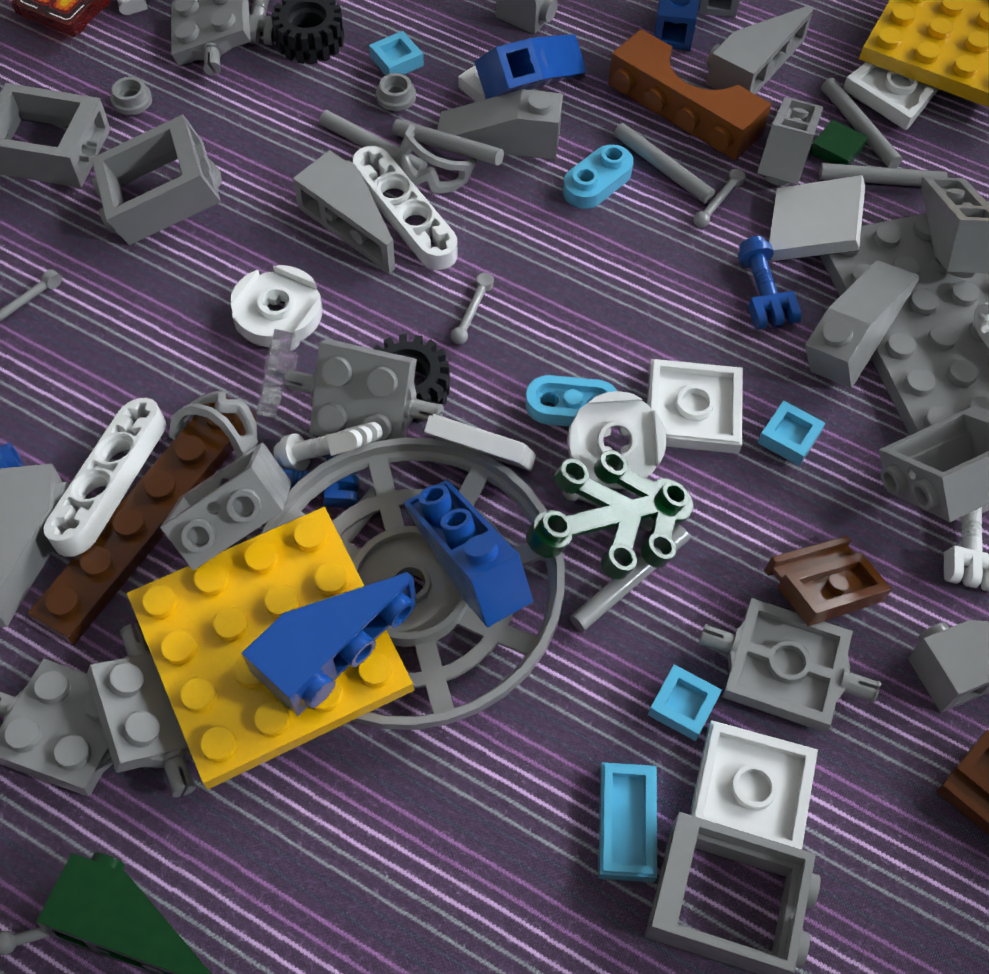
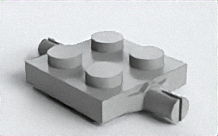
M175 0L171 2V55L179 66L196 60H204V72L214 76L215 72L217 74L221 72L220 57L222 54L234 47L250 42L249 0Z
M325 339L319 342L317 368L313 375L289 369L285 376V380H289L284 383L286 389L305 392L311 395V435L322 437L350 427L376 422L382 428V437L377 441L406 438L407 429L413 418L427 421L429 415L443 416L441 413L444 410L443 404H435L416 398L414 377L417 359Z
M751 598L747 606L743 623L735 634L705 624L698 645L700 646L703 645L728 654L729 673L722 698L825 733L831 726L836 702L843 693L875 703L880 691L878 690L881 686L880 681L850 672L848 650L853 633L852 630L824 621L807 626L798 613Z
M135 623L132 629V625L129 624L120 630V636L123 639L127 656L122 659L91 664L86 675L115 771L119 773L140 767L164 768L172 790V796L180 797L182 792L183 796L188 795L196 789L187 764L192 755L140 625Z
M43 659L25 689L16 697L0 691V715L4 716L3 724L0 727L1 765L90 797L103 772L113 764L86 673Z

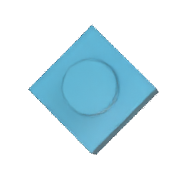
M404 31L369 45L370 58L385 75L392 73L407 74L424 66L423 53Z
M783 400L762 431L758 444L800 466L821 434L825 422Z
M674 664L651 705L648 716L696 741L722 689Z

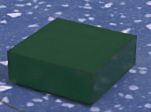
M832 119L813 142L810 154L830 164L851 165L864 149L868 137Z

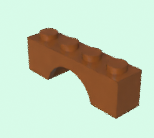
M640 29L612 53L608 85L736 161L763 135L771 103L740 85L726 89L709 90L684 82L675 74L670 65L673 47L648 32Z

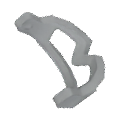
M409 124L398 153L400 155L401 168L416 186L427 181L431 192L438 194L454 192L464 184H467L477 159L469 158L468 161H452L435 156L414 138L416 126ZM413 150L420 158L434 166L459 171L458 178L451 181H440L434 167L417 171L409 160V154Z
M226 391L204 394L179 409L171 417L169 437L173 440L187 426V420L191 415L209 418L229 438L235 450L236 459L256 447L258 443L256 421L249 407L241 399H226ZM215 403V406L212 408L204 404ZM221 413L237 414L243 423L246 435L240 436L228 418Z

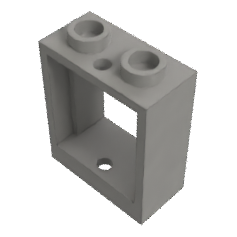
M5 83L0 92V174L82 188L93 166L92 158L99 154L110 131L101 99ZM22 119L68 127L58 147L11 140Z
M183 114L92 158L96 177L92 178V183L103 205V208L99 209L100 217L106 228L111 233L117 232L128 245L136 243L221 202L204 143ZM178 159L182 176L125 202L121 188L122 185Z
M974 405L879 449L883 467L881 479L887 492L948 522H952L989 504V410Z
M262 442L180 496L160 528L192 570H195L283 512L292 482ZM223 478H230V479H231V480H229L228 482H226L225 484H223V485L221 484L222 481H223Z
M679 812L670 828L645 938L756 974L795 973V968L802 969L804 967L810 946V933L802 931L806 909L812 910L814 908L820 889V875L813 873L816 854ZM695 848L786 877L771 954L678 924Z

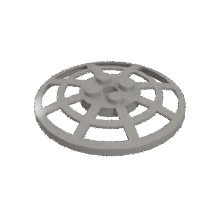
M397 438L369 443L355 450L341 453L320 464L298 481L289 491L283 512L266 523L262 534L306 515L302 510L312 499L330 485L352 473L370 468L376 495L349 507L332 522L341 538V535L356 523L372 514L381 513L385 531L373 537L361 549L341 538L364 586L406 572L411 576L419 577L425 583L423 589L416 594L415 607L409 617L398 627L392 628L389 626L386 630L394 645L415 647L422 672L408 674L413 682L414 689L426 687L433 713L419 716H391L369 712L351 722L381 729L419 730L448 725L478 714L506 697L528 677L546 652L558 625L565 591V563L562 553L554 558H545L536 554L529 547L528 543L515 547L514 549L519 553L523 566L545 558L548 570V600L542 625L537 636L509 626L513 614L487 628L463 600L418 527L404 525L400 507H404L403 502L420 494L424 489L395 490L389 463L430 461L455 466L468 471L469 473L459 492L473 506L488 481L513 500L530 523L534 521L537 515L548 511L533 490L511 469L487 454L432 438ZM476 509L502 536V534L495 526V524L492 521H490L481 511ZM456 626L483 637L467 654L450 664L442 666L435 641L449 634ZM497 644L525 655L518 666L496 687L473 701L454 708L447 681L457 678L477 666L493 651Z

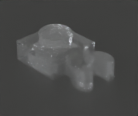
M274 329L266 355L256 415L274 419L276 417L277 406L281 402L283 381L289 369L295 371L298 353L290 351L293 337L291 332Z

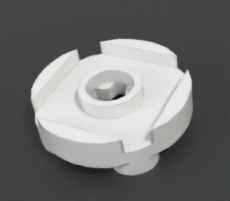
M273 266L274 272H266L261 275L259 270H255L244 276L237 283L231 294L232 317L235 328L244 338L259 346L275 347L282 352L296 349L301 340L314 332L322 318L321 296L315 281L306 272L292 266ZM280 301L285 302V308L282 310H269V304L277 305Z
M614 391L596 396L578 410L568 431L567 445L570 458L576 459L586 466L590 479L610 489H624V487L617 483L606 484L599 480L594 473V464L603 452L612 450L611 447L605 446L603 438L610 435L612 427H618L620 435L629 437V445L621 447V454L628 463V469L645 478H648L656 466L659 465L666 449V432L662 419L655 410L653 411L648 404L641 401L643 399L628 392Z

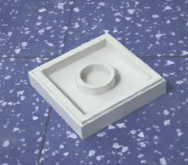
M863 175L777 188L769 240L774 251L771 261L859 250L865 194Z
M651 359L647 404L662 419L666 432V447L739 454L742 447L743 368Z
M436 414L429 415L424 429L425 433L437 440L451 442L482 452L497 461L528 471L532 470L536 458L535 452L522 442Z
M711 720L705 738L690 815L802 849L818 749Z

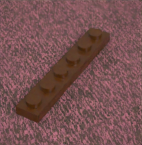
M207 403L204 405L214 408L215 403ZM250 409L255 421L257 422L254 411ZM221 413L228 418L240 436L246 435L243 423L237 414ZM199 415L193 417L119 504L91 548L82 554L76 555L28 611V615L34 622L73 646L165 535L160 527L180 496L215 474L233 452L234 448L229 438L218 425L207 417Z

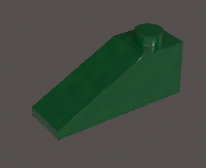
M94 852L91 860L71 853L36 921L49 936L151 974H211L130 876L124 872L126 865L123 862L99 852Z

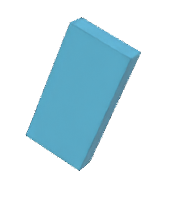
M601 763L598 879L641 882L656 881L657 766Z

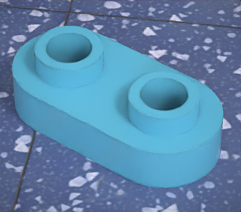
M605 145L595 150L566 173L563 186L565 200L570 205L581 209H589L599 205L631 178L633 168L632 154L626 148L619 145Z
M544 375L534 379L529 384L526 391V410L530 417L539 423L570 427L580 408L596 396L607 392H614L617 389L612 384L603 380ZM550 402L553 403L555 406H545L543 405V403Z

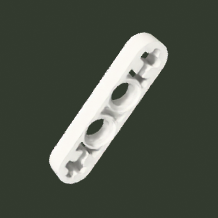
M367 146L356 151L353 156V164L361 172L378 209L421 263L433 270H443L451 267L457 260V237L454 231L387 151L377 146ZM379 168L380 176L377 178V172L374 169ZM397 188L404 192L398 198H388L383 195L386 190ZM412 215H420L427 219L426 222L418 226L409 225L405 222V219ZM431 236H432V242H433L437 247H432V248H431V240H430V237H431Z
M138 398L132 400L118 411L47 518L43 527L44 535L59 555L73 557L91 548L164 433L166 420L153 399ZM129 450V453L123 458L109 462L114 455ZM106 486V489L101 494L85 499L88 493L94 489Z

